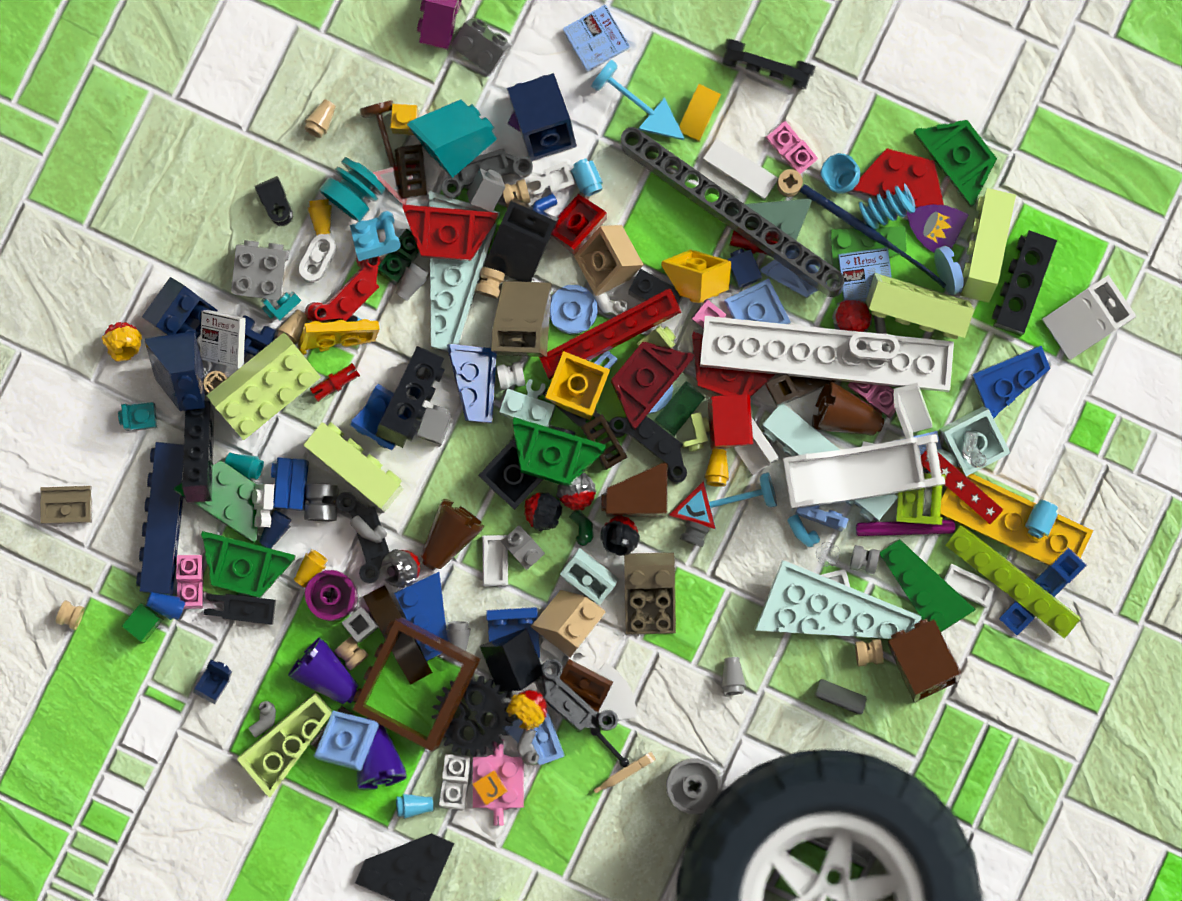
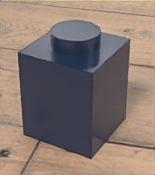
M739 249L730 254L731 258L727 260L731 261L730 272L738 290L761 281L762 275L751 249L748 251Z

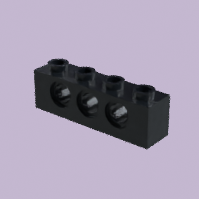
M1030 230L1025 236H1020L1016 249L1020 250L1017 259H1012L1008 272L1012 273L1009 282L1004 281L1000 291V296H1003L1001 305L996 304L991 317L995 319L994 327L1019 336L1025 333L1057 240ZM1033 254L1037 259L1036 265H1029L1025 261V255ZM1025 277L1029 282L1028 288L1019 287L1017 278ZM1009 301H1018L1021 306L1020 311H1012L1008 305Z
M419 346L416 347L380 421L376 437L401 448L404 447L406 440L412 441L417 430L414 424L416 420L421 422L427 409L423 405L425 401L430 402L436 388L432 386L435 381L440 382L445 369L441 367L444 361L443 357ZM408 396H413L417 400L410 399ZM399 416H404L407 419H401Z
M205 400V408L185 410L182 488L186 502L212 501L214 413L210 400Z

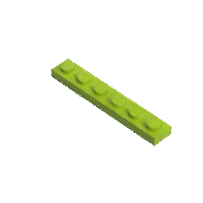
M963 525L958 528L945 545L1064 639L1080 621L1081 617Z

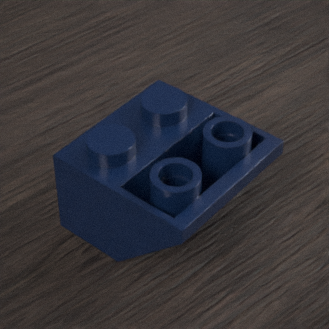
M170 277L142 318L166 335L194 331L196 339H198L201 335L202 311L211 310L217 312L218 310L185 285Z

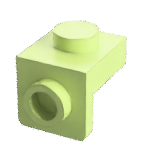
M659 325L640 340L637 345L639 346L642 342H647L659 347L672 348L676 345L673 341L676 337L667 326L663 328Z
M701 412L691 414L690 416L696 439L682 443L683 449L689 448L690 452L704 449L703 444L708 443L706 432H709L710 428L707 417L702 418Z

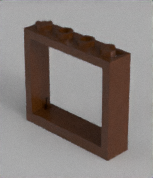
M399 618L395 622L391 621L385 632L388 635L385 643H381L375 652L374 657L377 658L375 664L370 666L364 675L365 685L363 689L359 688L354 696L353 701L356 703L353 710L432 752L439 748L481 659L408 620ZM400 632L463 664L428 737L366 705Z

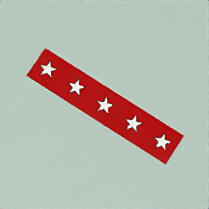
M926 450L921 455L922 465L931 472ZM937 451L941 474L946 475L945 486L987 523L991 524L1004 509Z

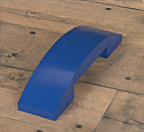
M1068 547L1034 582L1055 597L1087 564ZM1014 601L999 619L1018 636L1034 620L1035 615L1017 601Z

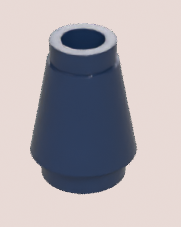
M277 510L270 514L271 526L264 527L261 539L259 540L262 545L270 549L291 527L289 525L292 521L291 518Z

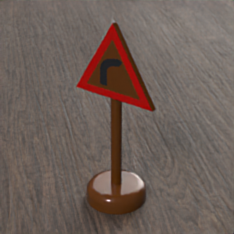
M385 101L361 108L359 110L362 117L376 116L390 168L372 173L402 205H406L408 198H402L398 169L382 114L392 111L393 101ZM416 164L406 165V169L416 167ZM414 174L407 175V179H413Z

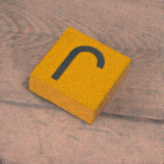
M495 770L473 783L485 805L492 803L508 792Z

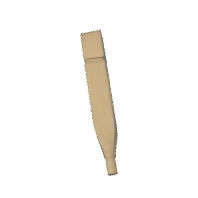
M653 753L646 754L638 759V761L631 763L610 776L599 787L594 789L595 793L618 784L639 771L642 767L644 768L655 761L656 758Z

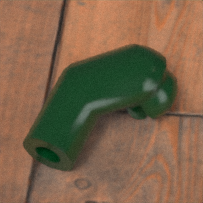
M574 510L569 518L579 526V535L576 537V542L581 546H586L594 538L593 523L580 510Z

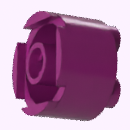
M325 570L316 574L308 582L305 589V601L308 608L315 616L326 621H339L347 618L357 604L358 593L354 582L347 575L336 570ZM334 589V593L338 595L337 599H333L329 603V598L325 597V595Z

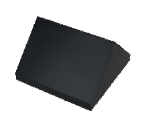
M513 439L478 475L514 510L543 480L521 473L516 442Z
M527 628L480 645L481 652L495 685L502 686L500 692L522 691L541 677L540 668L542 664Z

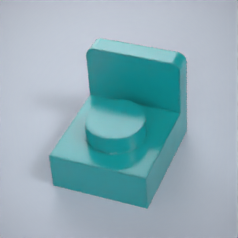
M293 291L290 294L285 292L281 295L280 299L276 300L278 305L275 308L266 298H263L261 301L264 306L261 309L271 319L276 317L280 321L302 300Z
M154 402L133 405L121 404L122 410L118 411V420L120 426L123 425L125 430L157 428Z

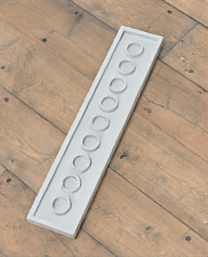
M705 316L700 367L777 375L788 374L789 376L893 387H903L918 383L922 390L949 392L954 341L893 335L897 338L900 345L899 352L894 359L889 361L859 359L854 357L849 351L850 339L854 334L859 333L857 331ZM863 343L857 344L859 350L866 349ZM888 345L882 346L884 352H890L891 349Z

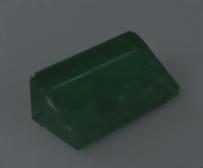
M685 381L656 417L655 422L675 436L705 397L689 382Z

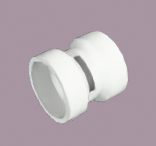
M521 361L514 362L512 366H497L501 390L509 389L512 385L518 387L526 385Z

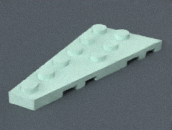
M429 191V207L490 212L470 203ZM498 219L472 261L430 258L432 348L448 352L447 344L459 345L475 295L476 285L480 279V271L484 266Z
M782 560L755 631L892 639L891 635L898 631L904 630L906 633L915 629L913 625L921 620V616Z

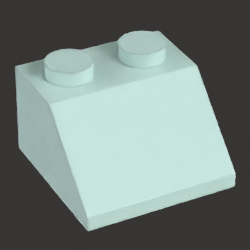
M984 406L939 429L950 452L955 455L957 463L965 476L1011 454L989 409Z

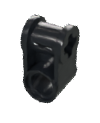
M278 176L255 185L256 192L270 219L278 226L288 225L292 221L293 212ZM278 209L283 210L282 217H278Z

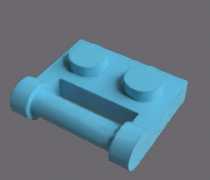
M384 211L378 218L367 221L363 220L350 225L358 261L395 252L400 248V241L395 235L393 226L394 216L391 212ZM384 229L386 236L384 242L379 241L377 230Z

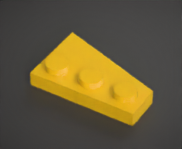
M362 319L356 322L337 320L327 323H321L320 321L305 323L297 348L303 355H306V350L319 348L320 352L327 351L329 347L335 344L348 347L375 342L380 330L379 322Z

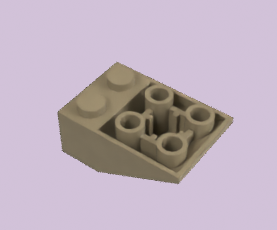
M503 281L493 324L492 352L502 356L547 357L552 283Z
M674 552L625 554L626 634L676 633Z

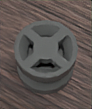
M686 520L685 533L681 534L680 540L703 547L705 543L703 538L708 533L709 527Z

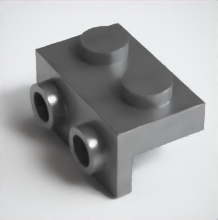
M471 18L463 24L451 47L490 75L494 72L504 54L511 49L512 45L507 42L503 35L494 33L487 28L488 26L484 21Z

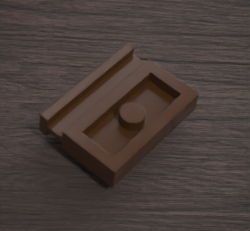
M570 659L567 661L559 677L597 713L613 684V681Z

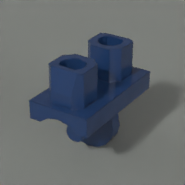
M246 315L243 316V318H246L244 359L248 353L253 356L257 355L258 352L274 341L276 334L275 329L264 326L260 334L253 331L255 321Z

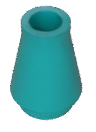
M229 452L225 459V464L249 480L253 478L258 479L263 471L264 461L260 460L258 456Z

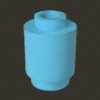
M585 158L573 164L574 168L571 170V173L580 193H583L585 197H589L603 190L601 185L603 183L593 161H587Z
M1040 499L1038 504L1034 505L1025 525L1029 529L1028 533L1039 539H1042L1043 536H1049L1058 516L1056 513L1058 507Z

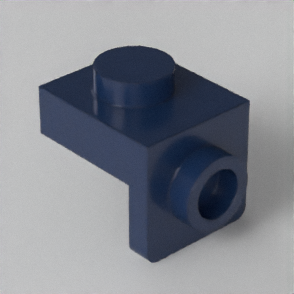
M210 660L193 693L215 705L230 682L232 671L226 664Z

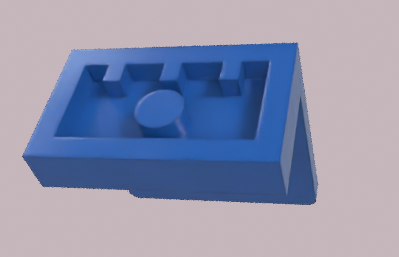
M377 384L365 407L352 419L350 426L355 428L358 433L367 435L375 440L381 447L393 450L397 445L375 435L394 393ZM399 416L401 419H407L404 416Z
M537 607L486 610L489 642L527 628L537 655L540 658L539 633L531 628L538 618Z

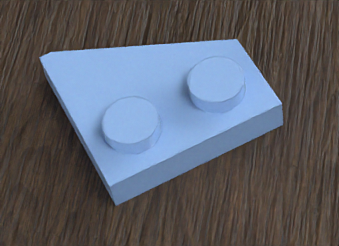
M790 250L785 254L789 259H795L799 256L794 250ZM775 259L760 269L763 274L806 298L818 291ZM812 264L806 267L809 273L814 274L819 271Z
M819 505L797 508L795 512L796 515L841 532L846 528L849 520L843 517V514L829 510L826 512L820 510Z
M546 709V718L538 728L533 729L537 731L532 744L539 756L537 762L539 765L565 756L548 709ZM520 719L511 722L513 726H505V730L517 742H519L524 730L519 728L523 723Z

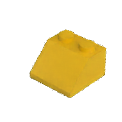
M688 250L662 261L661 266L679 295L690 298L691 302L702 303L710 297H716L720 293L729 290L731 261L695 250Z
M563 351L545 399L570 413L591 420L610 369Z

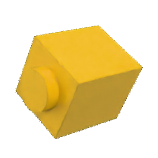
M392 104L391 130L393 134L414 135L407 123L419 117L417 105Z

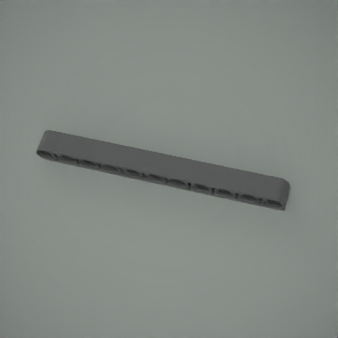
M630 127L623 131L621 146L629 157L824 295L836 297L842 293L844 276L839 270L639 129ZM629 138H636L639 141L634 146L626 143ZM649 152H656L658 154V157L654 160L647 159L645 156ZM669 166H676L678 168V171L674 174H669L665 170ZM688 180H695L698 182V185L694 188H689L685 183ZM708 194H715L718 196V200L709 202L705 197ZM729 208H735L738 210V214L728 216L725 211ZM749 222H755L759 227L751 231L745 225ZM769 236H774L779 241L774 245H770L765 239ZM790 250H794L799 256L795 259H789L785 254ZM811 264L816 265L819 271L814 274L809 273L806 267ZM836 279L839 282V286L835 288L828 287L826 281Z

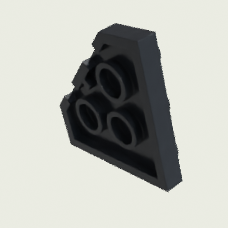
M431 833L365 859L355 884L394 901H430L455 843Z

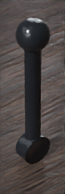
M590 729L591 734L597 736L619 760L620 766L627 767L629 765V760L620 755L600 733V729Z

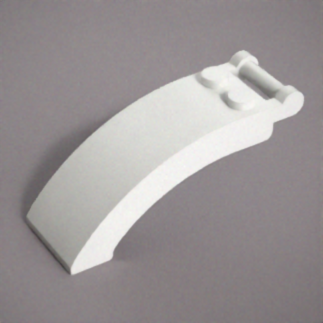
M937 434L857 448L783 458L791 507L801 508L833 504L945 485V478L941 476L936 447L938 442ZM920 445H926L931 479L924 478L919 450Z

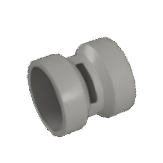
M855 545L850 569L856 571L863 569L866 573L875 574L880 550H865L863 546Z

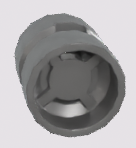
M305 485V499L309 503L305 505L304 520L337 521V507L334 505V501L338 497L337 485Z

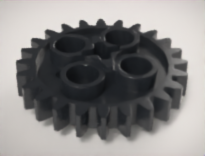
M473 675L463 696L468 708L462 701L460 702L461 714L458 718L452 719L444 735L447 738L444 746L453 744L452 752H457L461 748L462 756H466L470 750L471 756L476 757L479 749L482 755H486V747L491 751H495L494 742L503 744L504 742L500 736H509L505 726H513V723L507 721L509 715L506 710L509 703L504 702V699L508 696V693L499 694L502 686L497 685L493 688V679H489L484 683V676H479L476 682ZM453 680L450 681L451 688L455 682ZM443 687L442 690L446 695L436 696L441 703L440 705H433V708L439 711L438 714L432 716L433 719H437L451 689ZM476 691L482 695V701L479 705H474L471 700L473 693ZM469 709L471 711H477L475 719L479 723V725L484 729V735L481 734L476 721L469 720L468 717L471 715ZM488 713H492L495 717V723L490 727L484 721ZM467 726L472 727L474 730V736L471 740H467L464 737V729Z

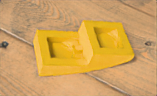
M698 84L679 126L683 135L700 142L721 97L720 93Z

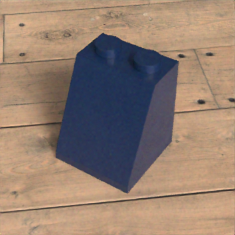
M554 73L542 75L536 79L518 83L507 88L511 105L531 161L577 147L571 119Z
M195 332L145 338V345L155 380L178 410L185 411L205 408L204 367Z

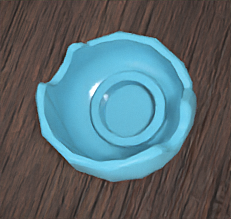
M834 154L823 163L821 177L832 192L837 194L849 192L855 188L860 180V168L853 158L847 154Z

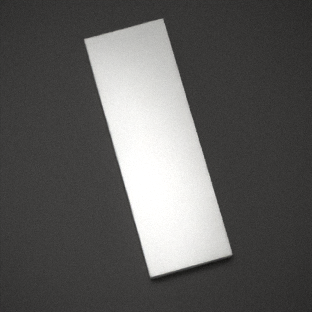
M717 138L703 158V161L764 200L779 179Z

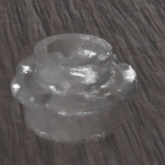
M825 542L821 547L817 548L816 558L819 559L818 562L822 566H834L838 563L840 555L838 546L832 545L831 542ZM827 552L830 553V557L826 556Z

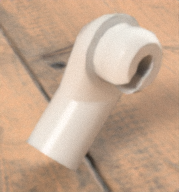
M594 293L592 294L604 314L617 316L628 309V305L624 300H609L606 293L595 296Z

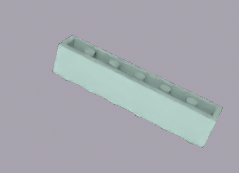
M785 404L778 405L761 427L765 430L763 435L772 442L776 440L784 446L782 450L790 457L840 450ZM895 494L847 501L846 503L850 506L855 504L862 509L859 513L871 522L874 519L878 522L898 497Z

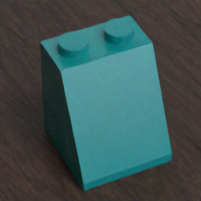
M461 99L407 123L425 151L452 178L497 140L492 132L494 126L486 117L481 119L479 117L481 114L473 104L468 106Z

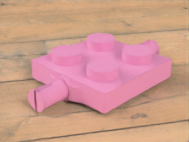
M494 742L496 748L494 754L487 757H473V783L495 770L508 792L492 803L485 805L473 786V808L494 810L493 825H504V810L524 808V762L521 757H511L504 754V743L499 744L498 749V743Z

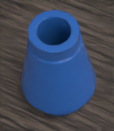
M151 592L146 606L169 620H179L185 606V601L180 600V597Z

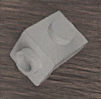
M517 526L502 540V544L526 570L545 554L521 526Z

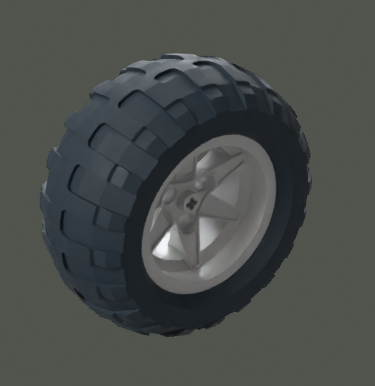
M832 749L799 751L777 757L755 766L721 791L692 830L682 855L676 881V901H762L765 882L773 866H775L799 896L793 901H826L825 898L827 896L834 901H876L891 893L894 895V901H983V893L980 888L978 864L972 846L968 843L954 813L925 783L911 773L878 757L853 751ZM820 836H834L819 874L785 853L791 847L807 839ZM852 840L869 849L879 859L888 874L849 880ZM831 870H837L840 874V879L835 884H829L826 879L827 873Z

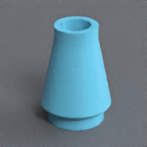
M402 794V796L396 797L397 816L406 819L426 812H433L432 797Z

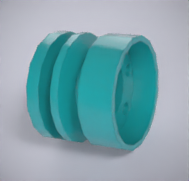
M344 157L341 163L348 171L346 172L340 167L335 168L336 173L342 178L340 182L328 177L319 191L345 214L357 222H361L370 210L363 201L366 197L376 202L378 198L371 189L379 194H383L386 189L369 169L360 163Z

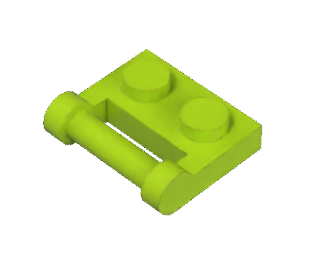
M924 473L925 479L932 478L931 474ZM942 485L932 487L930 516H923L925 488L898 493L896 522L942 525L943 517H940Z

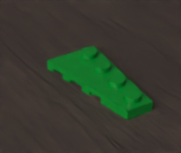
M900 539L879 553L922 620L927 619L928 622L935 620L940 632L976 610Z

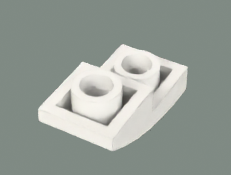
M445 755L440 808L465 809L471 757Z

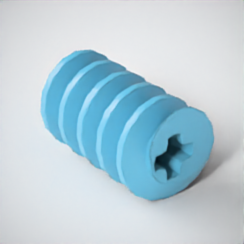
M904 183V191L895 186L894 195L889 190H886L885 199L880 194H877L876 203L871 198H868V206L866 207L862 202H859V208L866 224L873 229H878L879 222L882 225H887L888 218L891 221H896L897 214L900 217H905L906 210L910 214L914 213L915 202L909 188Z

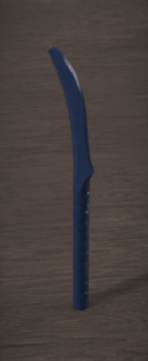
M806 184L803 185L800 193L832 214H835V216L870 239L898 253L926 273L942 288H945L946 284L938 276L897 248L875 229Z

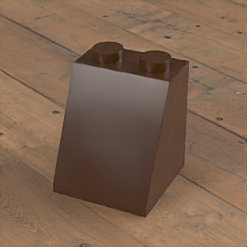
M661 463L606 488V494H601V511H606V517H666L667 463Z
M927 619L919 621L913 625L915 629L906 633L904 630L898 631L891 635L892 639L888 641V647L914 703L958 683L962 674L935 620L928 622Z

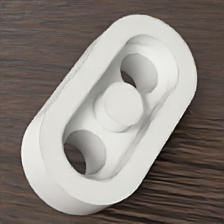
M320 234L312 239L299 265V272L306 281L316 282L323 277L336 251L335 242L330 236ZM322 244L328 245L326 252L319 251V247ZM315 266L317 271L314 274H309L308 268Z
M859 332L854 334L849 342L850 353L859 359L889 361L897 356L900 348L897 338L890 334ZM863 343L866 349L859 350L857 344ZM888 345L891 349L890 352H884L882 346Z

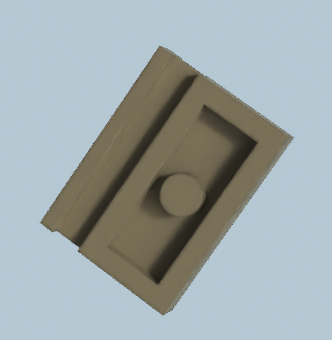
M92 486L40 487L41 524L92 523Z

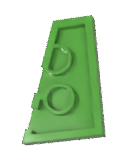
M905 226L879 227L875 229L904 253L907 251ZM855 228L831 229L832 266L839 271L838 254L886 247L870 239ZM888 248L889 258L899 255Z

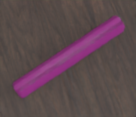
M942 520V525L896 521L861 522L856 524L857 536L952 534L955 532L954 520Z

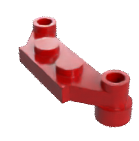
M356 257V262L360 269L326 304L319 302L309 303L305 309L307 319L321 322L323 320L340 318L347 321L379 288L376 282L380 257H373L370 264L369 259L358 261ZM318 309L321 311L319 316H317Z

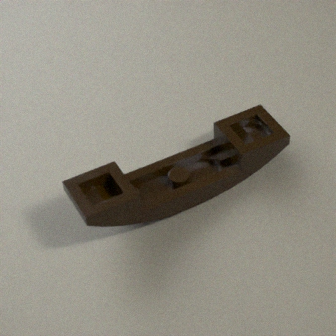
M785 374L766 382L765 385L775 405L778 406L822 389L825 384L836 381Z
M383 585L363 596L386 640L388 635L385 632L391 621L395 622V620L402 618L387 587ZM400 632L392 653L409 683L413 684L433 672L414 638Z

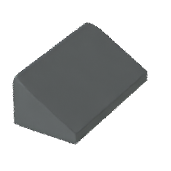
M824 679L819 681L814 694L816 698L859 715L863 714L867 697Z

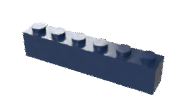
M156 442L155 448H151L150 462L153 463V471L149 472L147 487H151L150 497L145 499L144 507L145 512H148L147 522H143L142 537H145V545L140 548L139 561L143 562L142 572L137 573L136 586L140 587L139 591L143 593L154 592L173 595L184 499L183 496L173 489L183 481V444Z

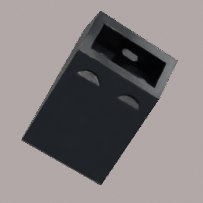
M516 198L512 199L484 266L500 271L516 281L532 282L560 218Z

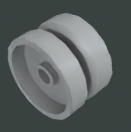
M686 759L677 763L670 770L666 780V792L670 801L679 810L688 814L704 813L722 791V780L718 771L709 762L701 759ZM690 782L698 783L699 787L696 791L689 789Z

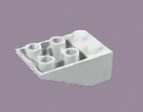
M1107 275L1042 320L1070 361L1133 320L1136 315L1113 280Z

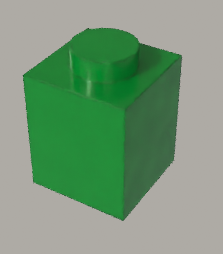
M140 603L122 627L140 642L145 643L164 619L159 616L158 612L146 606V604Z

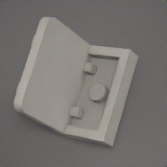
M244 240V244L236 245L232 293L240 296L272 300L280 299L285 261L289 259V250L283 249L282 244L269 243L268 247H260L259 242Z

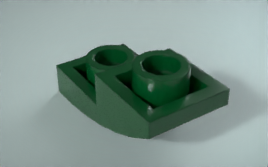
M407 228L399 237L400 248L395 252L388 253L378 265V273L395 286L403 277L406 266L409 267L420 254L412 231Z

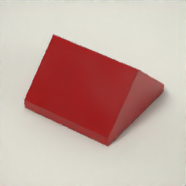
M577 194L557 217L560 219L552 237L575 255L607 220V213L585 197Z
M750 395L711 396L708 399L711 450L752 445Z

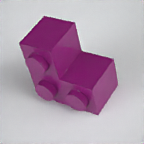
M422 0L420 11L424 12L423 18L420 17L417 26V32L420 33L419 43L448 50L453 38L456 16L461 7L462 0Z

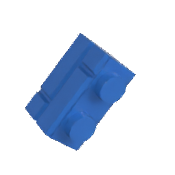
M278 457L277 463H272L271 478H275L274 509L305 511V485L308 478V460Z

